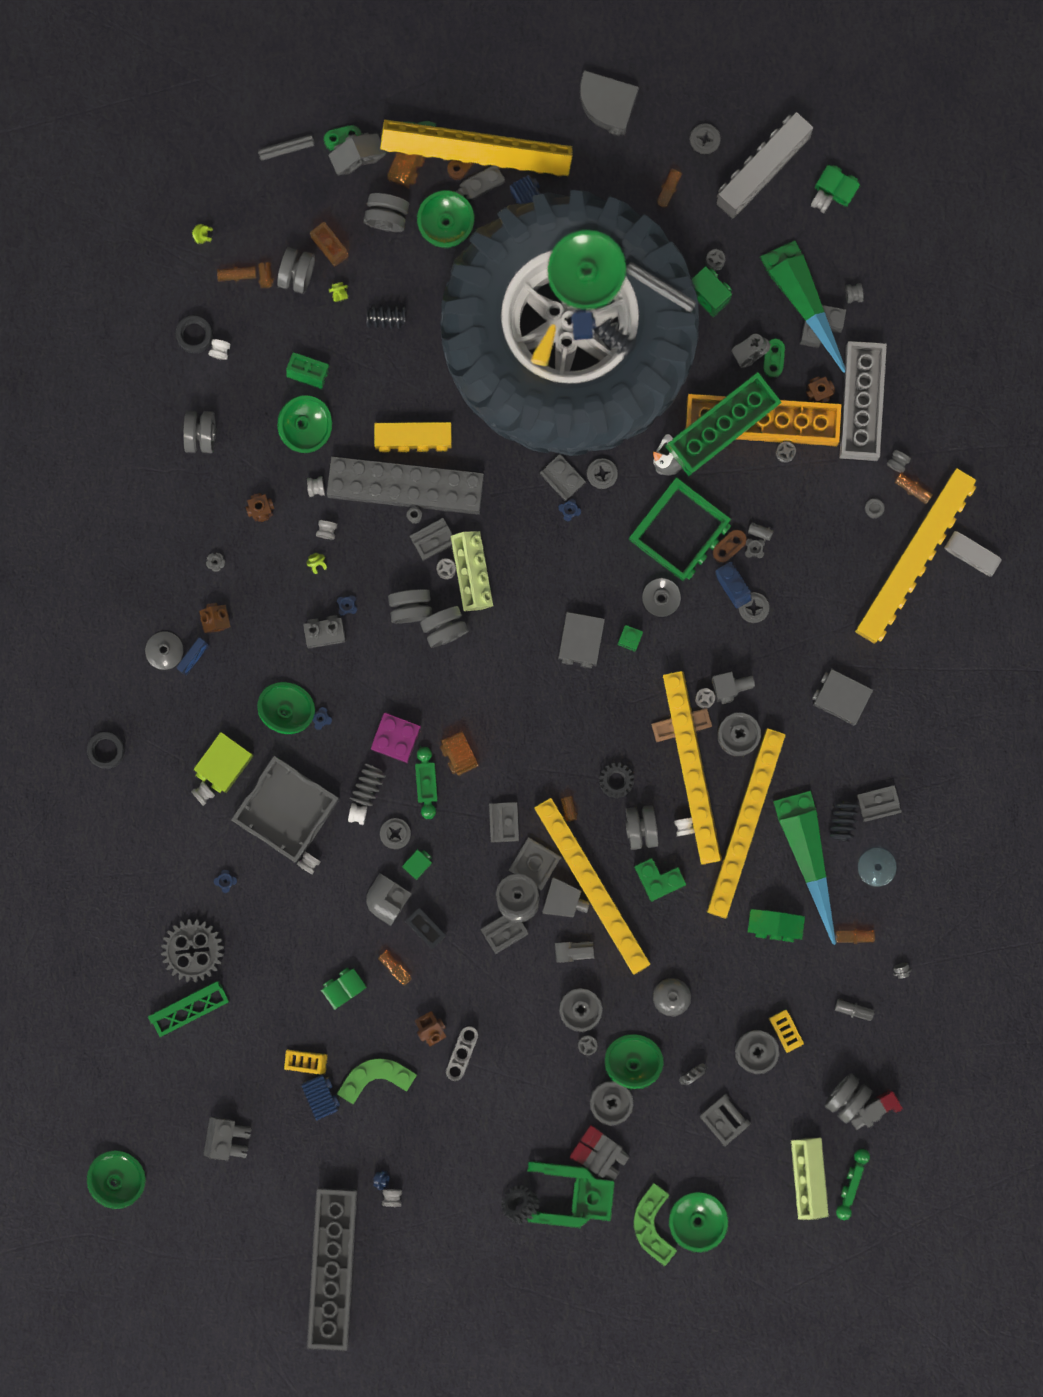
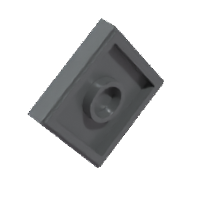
M528 837L509 871L514 874L526 875L534 881L537 888L542 890L561 856Z

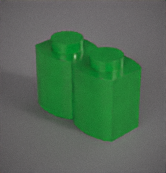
M834 165L827 166L818 180L815 189L818 191L820 189L823 190L824 194L833 196V200L847 207L860 184L855 177L842 174L840 168Z
M346 968L339 973V979L336 981L331 979L323 984L324 989L321 991L334 1010L367 988L354 968L352 970Z

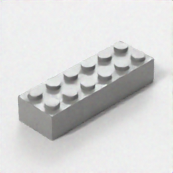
M797 112L793 116L789 115L784 120L782 128L780 130L777 128L770 135L771 139L768 143L763 142L757 149V154L754 157L750 156L745 161L743 169L741 171L738 169L732 175L730 183L728 185L726 183L723 184L718 190L717 205L731 218L734 219L810 138L813 127Z
M848 341L846 345L839 458L877 461L880 458L886 344Z

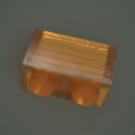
M397 152L387 175L388 180L409 188L411 184H415L418 177L416 171L418 167L423 166L425 157L423 155H408L403 152Z
M326 222L321 223L310 232L313 241L334 267L348 257L347 249L340 243V240L333 234V231L326 225Z
M462 731L442 740L443 745L440 748L444 757L449 756L451 763L448 765L453 774L457 773L460 776L479 767Z

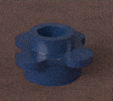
M569 499L565 504L559 505V511L563 513L565 521H570L572 517L581 514V510L577 508L574 499Z
M353 595L337 599L340 615L344 616L347 613L355 614L357 612L355 607L356 598Z
M321 707L314 714L313 722L315 729L321 730L323 726L332 723V719L328 717L327 709Z
M222 870L221 875L214 879V884L222 888L224 893H228L230 887L237 883L236 877H232L228 870Z
M378 1171L375 1174L373 1184L378 1190H383L388 1186L390 1179L388 1171Z

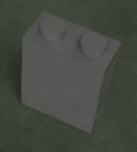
M567 612L559 659L562 660V663L573 665V662L581 663V667L592 668V665L596 666L605 619Z
M833 669L829 673L825 672L821 680L824 683L821 690L817 689L812 699L815 700L813 705L852 725H856L873 690Z

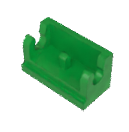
M293 352L286 368L287 377L323 389L325 377L328 375L329 364Z

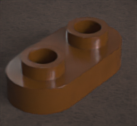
M452 159L447 168L448 175L454 180H460L464 178L475 163H464L460 160ZM459 166L460 170L456 172L453 168Z
M740 530L730 532L714 547V559L721 563L730 560L745 546L746 535ZM733 538H739L740 543L735 544ZM724 550L726 555L720 556L719 551Z

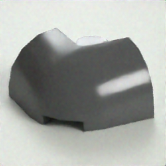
M379 873L367 893V906L369 911L376 917L392 926L411 893Z

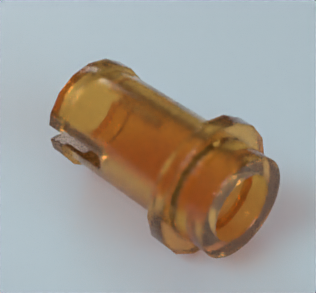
M267 262L265 269L264 263L258 264L260 274L258 283L262 288H269L273 283V279H271V265Z
M573 797L560 799L564 810L563 818L566 819V822L576 820L578 813L575 812Z

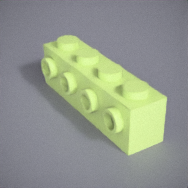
M480 531L462 532L452 535L451 541L464 611L482 610L492 607L493 602Z
M821 1138L792 1140L798 1219L828 1217Z

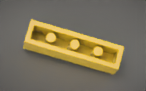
M451 422L375 423V448L379 449V452H390V449H398L399 452H409L410 449H417L419 452H427L429 449H436L439 452L448 451V448H452Z

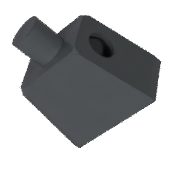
M553 878L543 914L574 917L575 910L587 913L590 902L579 899L580 890Z

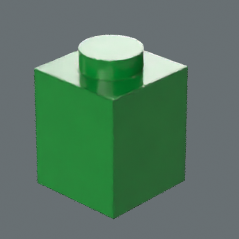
M625 625L618 645L636 652L643 632Z
M417 850L402 867L418 880L432 864L430 861L432 857L424 850L422 852Z

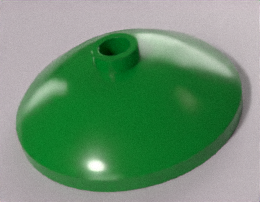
M439 191L428 196L421 204L417 215L418 227L422 236L429 243L438 247H453L465 241L470 235L474 226L473 209L462 195L452 191ZM449 220L450 223L448 225H444L443 221Z
M307 395L297 396L289 400L280 411L278 432L283 443L291 450L300 453L314 452L327 442L331 434L332 418L330 411L318 398ZM299 420L302 421V425L300 427L298 426Z
M279 682L272 684L263 690L258 699L257 709L261 720L270 729L279 733L295 734L303 731L311 724L315 714V706L311 696L303 688L292 683Z
M626 1035L615 1040L607 1049L605 1067L608 1075L617 1084L626 1088L638 1089L649 1086L658 1079L663 1068V1056L659 1047L652 1040L640 1035Z
M109 1151L98 1156L90 1165L87 1173V1186L93 1198L100 1204L115 1209L125 1208L132 1205L141 1196L145 1187V1174L140 1163L131 1155L121 1151ZM110 1182H115L116 1186H112Z
M697 1192L687 1194L675 1203L670 1213L669 1226L672 1236L680 1246L690 1251L704 1252L713 1249L723 1240L728 1227V1218L723 1205L715 1197ZM697 1217L701 1218V1223L695 1224L694 1219Z

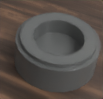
M879 499L869 500L865 506L866 514L871 518L882 516L884 513L883 502Z

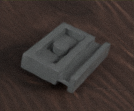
M560 454L540 472V475L564 501L586 483Z
M444 518L410 536L423 561L452 546V533Z
M895 785L857 795L863 822L902 813Z
M517 803L489 804L491 842L519 841Z
M504 916L481 929L495 954L528 935L522 922H513Z

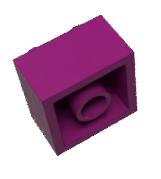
M384 713L371 750L408 764L421 726Z

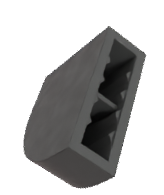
M584 71L580 87L581 104L586 115L596 125L610 130L609 132L614 135H625L639 87Z

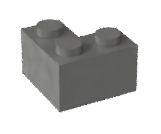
M364 133L360 136L355 134L348 136L344 143L334 147V151L329 154V157L337 175L352 173L362 164L377 162L386 155V152L380 149L381 140L378 134L369 135V133Z
M822 305L831 331L841 333L846 310ZM804 320L800 345L819 348L821 341Z

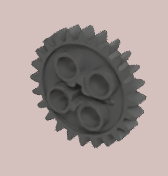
M188 920L187 925L181 921L180 928L174 925L175 932L168 931L170 938H163L167 945H161L162 948L166 949V952L161 953V955L167 956L163 963L170 964L166 969H174L172 976L179 973V980L186 976V982H189L191 977H193L194 982H197L198 976L205 980L204 974L211 977L210 970H218L215 964H222L218 957L224 956V954L219 953V950L224 949V946H219L218 944L222 939H216L219 932L212 933L213 926L207 929V922L200 926L199 920H196L194 925L191 920ZM201 934L206 937V943L202 946L198 945L196 941L197 937ZM180 937H185L187 940V944L183 948L177 944ZM192 945L193 948H210L209 951L195 952L194 956H192V953L176 954L178 950L191 949ZM201 954H205L208 957V962L205 965L199 963L198 958ZM182 956H186L189 960V964L186 967H182L179 963Z

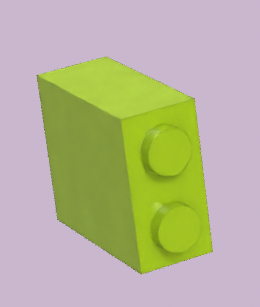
M221 732L193 770L197 772L195 776L202 781L209 780L213 783L211 787L217 792L221 793L224 791L227 793L253 755Z

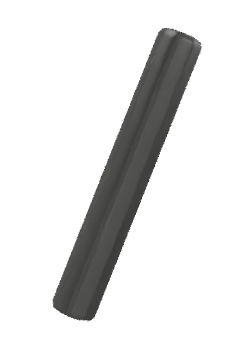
M630 263L626 268L628 274L686 310L692 311L696 304L694 300L634 263Z

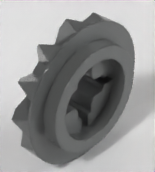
M702 124L692 131L690 144L694 151L700 154H710L718 148L720 134L712 125ZM708 133L707 136L710 142H706L703 146L700 138H703Z
M608 459L593 461L587 470L589 482L598 489H607L612 486L618 475L616 466ZM600 466L604 472H610L605 475L604 482L601 476H595L600 472Z
M753 592L751 593L752 600L741 606L739 613L745 621L758 623L768 615L769 603L762 594ZM753 600H755L757 607L762 608L756 610L754 616L752 610L746 608L752 605Z
M390 819L380 829L381 841L388 848L400 849L410 840V828L401 819ZM390 827L395 831L402 828L399 832L401 840L396 837L389 840L392 835Z
M705 1064L697 1065L680 1078L681 1084L684 1085L686 1083V1085L694 1082L706 1073L705 1070L708 1067Z

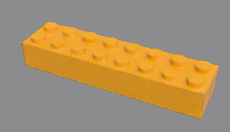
M688 394L685 429L726 397ZM780 400L782 403L737 438L740 440L788 441L799 444L837 446L840 436L841 404Z

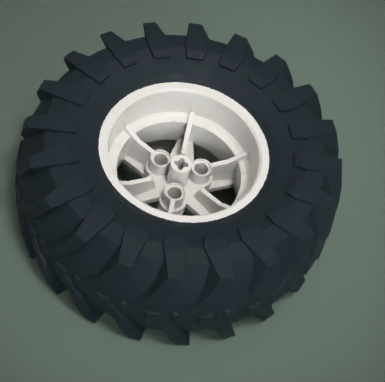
M571 190L570 196L550 192L532 196L533 203L509 205L497 213L499 219L478 228L469 240L471 245L466 247L454 261L451 269L450 282H447L441 304V335L446 363L454 383L467 405L492 430L504 438L516 441L533 451L542 453L552 451L569 456L583 455L587 453V450L612 449L624 442L623 439H629L647 430L654 423V419L657 416H661L671 406L681 386L685 383L693 363L698 341L699 314L696 290L690 278L684 257L673 242H669L658 224L645 214L641 217L627 203L610 196L608 201H605L587 191ZM590 230L608 236L620 248L625 259L626 268L630 263H634L696 302L692 311L686 310L626 272L623 287L612 300V304L586 311L591 312V315L595 317L596 327L600 326L610 317L612 319L618 317L619 329L625 328L623 334L625 335L630 332L629 339L637 337L635 342L637 345L626 359H623L624 352L618 355V347L610 351L604 342L598 339L599 336L594 335V330L593 339L573 341L572 323L568 325V322H571V313H575V310L579 309L570 307L564 302L560 304L559 302L552 301L535 292L543 285L549 283L547 266L552 250L558 242L571 233ZM527 302L546 323L522 337L520 318ZM552 308H557L560 313L557 316H552L549 311ZM551 324L556 326L553 341L555 343V369L531 363L533 355L529 352V350L539 346ZM564 339H570L572 344L569 347H565L561 342ZM577 347L600 360L599 363L587 369L570 371Z

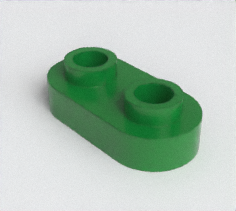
M347 126L328 131L324 137L325 145L328 149L334 150L335 146L346 141L345 139L349 133L354 132L356 136H360L361 131L356 126ZM336 137L337 140L335 142L330 141V138Z
M772 339L769 341L770 349L764 358V373L770 378H776L783 371L785 346L782 341ZM771 348H778V352L773 353ZM770 366H775L777 370L771 371Z

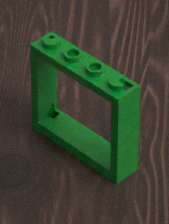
M676 477L630 536L629 540L684 582L686 578L690 580L696 572L694 567L698 563L701 565L707 558L705 553L708 549L711 548L713 550L718 544L719 540L717 538L721 533L725 535L729 530L731 519ZM677 490L681 491L721 522L684 572H681L640 540L641 536Z

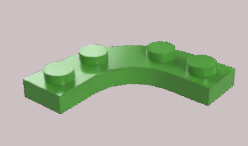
M369 1060L357 1066L349 1074L337 1095L354 1104L363 1088L374 1079L388 1080L407 1091L417 1074L392 1060Z
M653 1183L636 1208L634 1228L641 1246L651 1256L666 1266L677 1250L657 1234L654 1227V1217L669 1194Z

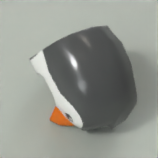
M669 434L665 435L657 451L653 452V463L656 471L663 475H673L682 469L665 447L668 442L674 439Z

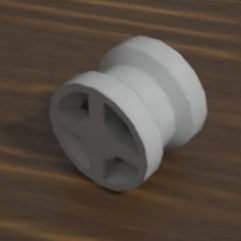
M820 189L811 206L814 208L818 207L821 212L825 213L833 196L824 194V191Z
M322 476L317 479L307 478L309 497H313L315 494L325 495Z
M319 520L318 525L320 527L316 532V536L334 540V530L337 529V524Z
M450 559L439 561L437 564L438 575L443 579L452 578L456 573L454 562Z
M708 688L699 690L695 697L696 704L701 708L711 707L715 701L714 692Z
M203 781L200 783V787L191 791L203 806L209 798L215 796Z
M304 852L302 860L298 861L297 865L313 874L315 866L319 865L321 861Z
M383 1189L384 1200L382 1201V1206L400 1207L402 1190Z

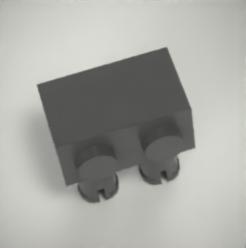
M337 615L328 616L324 621L310 619L307 620V624H303L308 649L346 642L343 620L338 618Z
M732 672L714 676L711 679L716 701H721L722 704L733 702L739 692L755 687L753 676L735 679Z
M210 1117L204 1156L220 1160H229V1156L246 1158L247 1153L241 1151L248 1152V1147L234 1145L231 1142L232 1137L249 1139L250 1134L244 1132H251V1127L235 1125V1121L230 1119Z

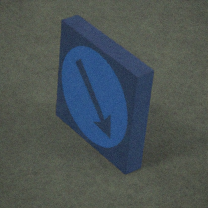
M198 638L176 669L187 676L209 645L201 638Z

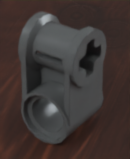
M753 334L742 343L736 345L732 349V353L740 367L745 368L769 351L770 342L759 334Z

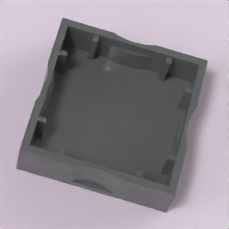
M274 756L260 776L255 789L246 797L232 818V821L297 863L340 799Z

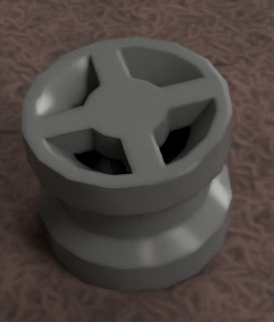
M717 249L711 250L706 257L707 268L714 271L722 269L725 263L724 253Z
M857 283L855 286L845 285L847 304L853 301L863 302L861 283Z
M788 441L780 443L776 450L777 459L784 463L791 461L796 453L794 444Z
M894 450L893 458L887 462V465L903 473L905 465L911 459L906 454Z
M583 1036L579 1040L578 1048L584 1055H592L597 1050V1041L592 1036Z

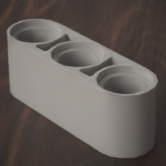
M954 531L944 547L954 556L990 577L993 576L1002 561L994 553Z
M465 1027L460 1033L446 1071L448 1078L453 1081L461 1079L466 1070L478 1038V1032L474 1027ZM466 1030H472L475 1033L473 1040L468 1041L464 1038ZM465 1048L468 1056L465 1059H460L457 1056L458 1049ZM451 1067H459L461 1074L458 1077L451 1076Z

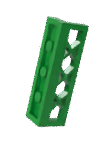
M217 981L150 1015L148 1018L151 1024L154 1025L159 1037H162L229 1003V1000L220 982ZM219 990L224 1001L218 1004L210 1002L212 993ZM208 996L207 1001L203 1000L202 998ZM198 1000L206 1003L204 1011L200 1013L192 1010L194 1003ZM208 1004L214 1005L207 1009ZM181 1009L189 1012L187 1019L184 1021L175 1019L177 1011ZM174 1013L173 1018L167 1017ZM163 1018L171 1020L169 1029L162 1032L157 1021Z

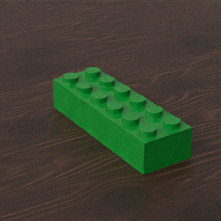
M756 373L668 442L665 447L687 475L690 476L782 402L761 375Z

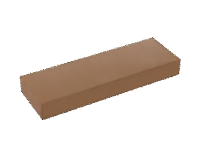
M707 708L692 712L696 731L712 727ZM672 718L651 724L656 742L675 737Z

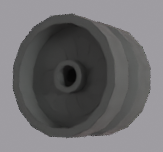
M369 194L367 206L370 209L365 211L364 223L385 231H404L406 219L402 216L408 214L409 202L388 194Z
M287 247L280 265L277 286L288 289L293 283L294 292L304 294L311 279L315 254L304 251L300 256L297 248Z
M187 410L184 419L185 452L196 453L200 441V449L203 453H213L216 439L214 411H203L201 418H199L197 411Z
M408 590L388 595L389 606L398 608L390 612L392 623L418 622L433 615L432 607L424 605L431 601L429 590Z
M458 606L438 612L420 622L424 632H433L427 637L431 648L452 642L469 632L465 622H456L462 616Z
M734 713L727 716L717 731V741L721 749L732 756H744L751 753L761 738V731L757 721L745 713ZM736 732H741V733H742V737H740L739 739H737V738L735 737L737 734H735V733H736Z
M653 805L642 807L641 819H639L636 807L626 808L627 821H625L631 850L641 849L643 836L648 848L658 847Z
M509 875L497 887L496 898L498 907L502 915L508 920L524 922L532 918L538 911L540 904L538 889L534 881L526 875Z
M578 988L571 990L563 997L560 1002L559 1011L561 1019L567 1027L574 1031L583 1032L597 1025L602 1015V1006L600 1000L593 992L588 989ZM579 1006L584 1008V1012L581 1014L577 1012Z
M759 1030L748 1031L738 1039L735 1046V1057L739 1065L746 1071L755 1074L765 1073L771 1070L777 1063L779 1047L775 1039L768 1033ZM755 1048L760 1050L759 1055L753 1054Z
M852 1073L848 1074L835 1087L824 1105L831 1112H835L841 1107L838 1117L845 1123H848L859 1112L872 1094V1090L865 1084L860 1085L856 1089L859 1079Z
M605 1081L593 1090L590 1106L594 1116L600 1122L615 1125L629 1117L633 1108V1098L628 1088L617 1084L615 1081ZM614 1099L615 1104L609 1106L608 1100Z

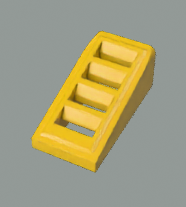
M551 324L532 356L531 363L547 366L556 333V326L554 324Z
M786 1009L769 1018L786 1053L804 1044ZM786 1018L787 1021L779 1025L776 1024L777 1021ZM788 1024L790 1025V1028L780 1032V1028ZM793 1031V1035L785 1039L783 1038V1035ZM794 1038L797 1039V1042L787 1046L786 1042Z
M286 1050L284 1069L325 1074L327 1054ZM293 1055H296L295 1066H292ZM301 1056H304L303 1067H300ZM309 1057L312 1058L311 1068H308Z

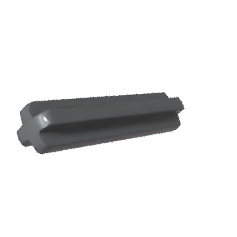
M311 135L259 149L260 158L264 160L313 146V138Z

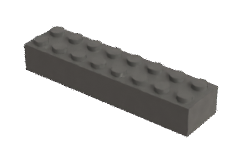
M331 457L327 496L334 499L480 515L484 474Z
M317 1189L307 1348L348 1349L357 1190Z

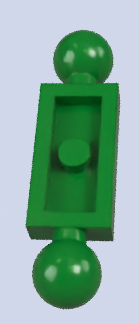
M423 746L417 750V758L421 761V764H415L418 803L424 802V806L421 809L422 816L425 819H432L436 815V808L432 805V802L438 801L435 763H429L432 752L428 747Z
M859 1149L855 1152L856 1164H854L853 1168L850 1167L847 1178L849 1182L847 1186L843 1187L841 1193L843 1204L836 1210L837 1217L841 1220H847L852 1215L850 1205L853 1203L864 1169L863 1165L870 1159V1154L866 1149Z

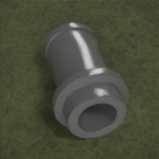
M416 507L410 508L407 512L408 520L412 523L420 522L422 517L421 510ZM413 514L418 515L416 518L411 517Z
M752 522L748 534L763 538V541H770L774 530H771V527L766 528Z

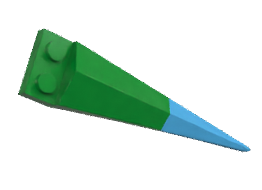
M793 241L761 256V261L769 276L804 318L840 369L845 372L844 363L804 255H802L796 242Z
M811 791L774 800L773 804L778 821L799 865L831 942L835 945L836 941L818 818Z

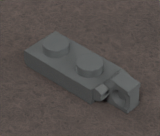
M494 165L459 185L461 189L455 192L467 200H474L505 183V179L498 167Z

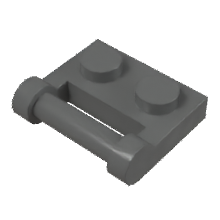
M724 1094L700 1115L724 1146L751 1124L748 1119L745 1120L729 1101L727 1094ZM724 1105L739 1123L736 1129L719 1110L720 1106Z

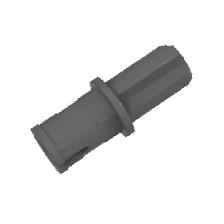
M840 999L836 1002L835 1011L849 1014L852 1018L855 1016L868 1021L873 1019L874 1011Z

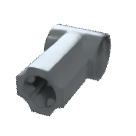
M593 942L555 943L556 963L594 958Z

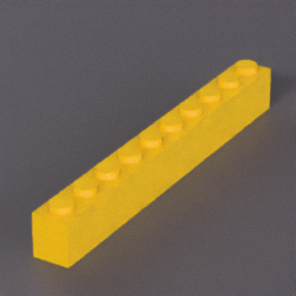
M384 120L380 149L388 152L396 151L408 155L417 154L424 157H438L444 160L453 159L464 163L474 162L481 165H495L500 168H516L520 171L530 170L537 173H551L557 176H568L572 146Z
M956 468L857 627L856 633L874 644L877 640L882 641L887 633L884 630L887 624L892 625L897 617L894 614L897 608L901 609L907 600L904 598L906 593L913 591L917 584L914 582L916 577H921L927 567L924 564L927 559L932 560L937 552L934 550L937 543L941 545L946 537V534H944L947 527L951 529L955 523L956 518L954 516L956 512L961 513L966 505V502H964L966 496H971L976 489V486H974L976 480Z
M684 672L663 675L701 865L721 861L722 857Z
M771 729L765 730L707 913L727 918L786 734Z
M550 798L534 808L632 974L634 975L649 966V961L553 800Z

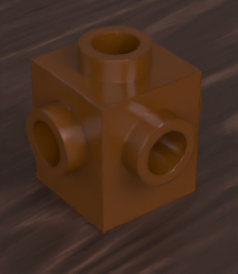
M818 376L809 381L810 384L807 386L806 395L810 402L828 403L831 401L830 398H832L833 391H835L831 380L828 381L826 377L820 378ZM822 386L824 392H819L818 387Z
M258 493L252 495L251 499L247 500L249 505L246 506L248 516L253 517L255 522H263L270 519V516H273V502L271 498L267 499L265 494ZM256 505H263L261 509H256Z
M211 603L206 605V609L199 611L204 633L219 632L231 627L226 605L218 606L217 603Z
M432 1011L415 1020L419 1028L417 1034L422 1042L426 1040L428 1045L432 1046L446 1038L443 1031L446 1028L441 1018L437 1020Z

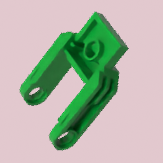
M529 1161L528 1172L533 1171L549 1175L575 1177L577 1180L574 1186L573 1215L537 1211L536 1215H531L533 1217L531 1220L528 1218V1222L580 1228L590 1219L611 1221L615 1181L596 1179L587 1167Z

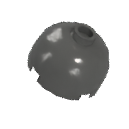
M677 978L662 980L653 991L654 1005L660 1013L666 1016L674 1017L681 1015L688 1009L691 1003L690 989L685 982Z

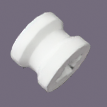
M213 339L211 343L213 347L209 351V355L226 360L228 357L227 350L230 349L231 344Z
M352 803L348 822L356 821L364 825L367 806L359 807Z
M692 818L674 821L678 828L677 836L695 833L692 826Z

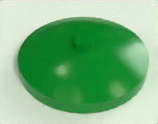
M584 230L571 233L558 242L550 254L547 275L552 290L562 302L576 309L592 310L605 306L619 294L626 277V264L620 248L611 238L597 231Z

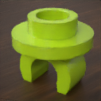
M203 224L196 225L193 230L195 241L197 243L211 241L212 238L207 237V231H212V228Z
M343 282L333 284L332 289H329V292H333L335 302L348 299L347 292L344 290L348 287L347 285L343 286Z
M314 553L308 557L306 563L315 574H317V565H322L324 570L327 569L323 561L325 559L323 554Z

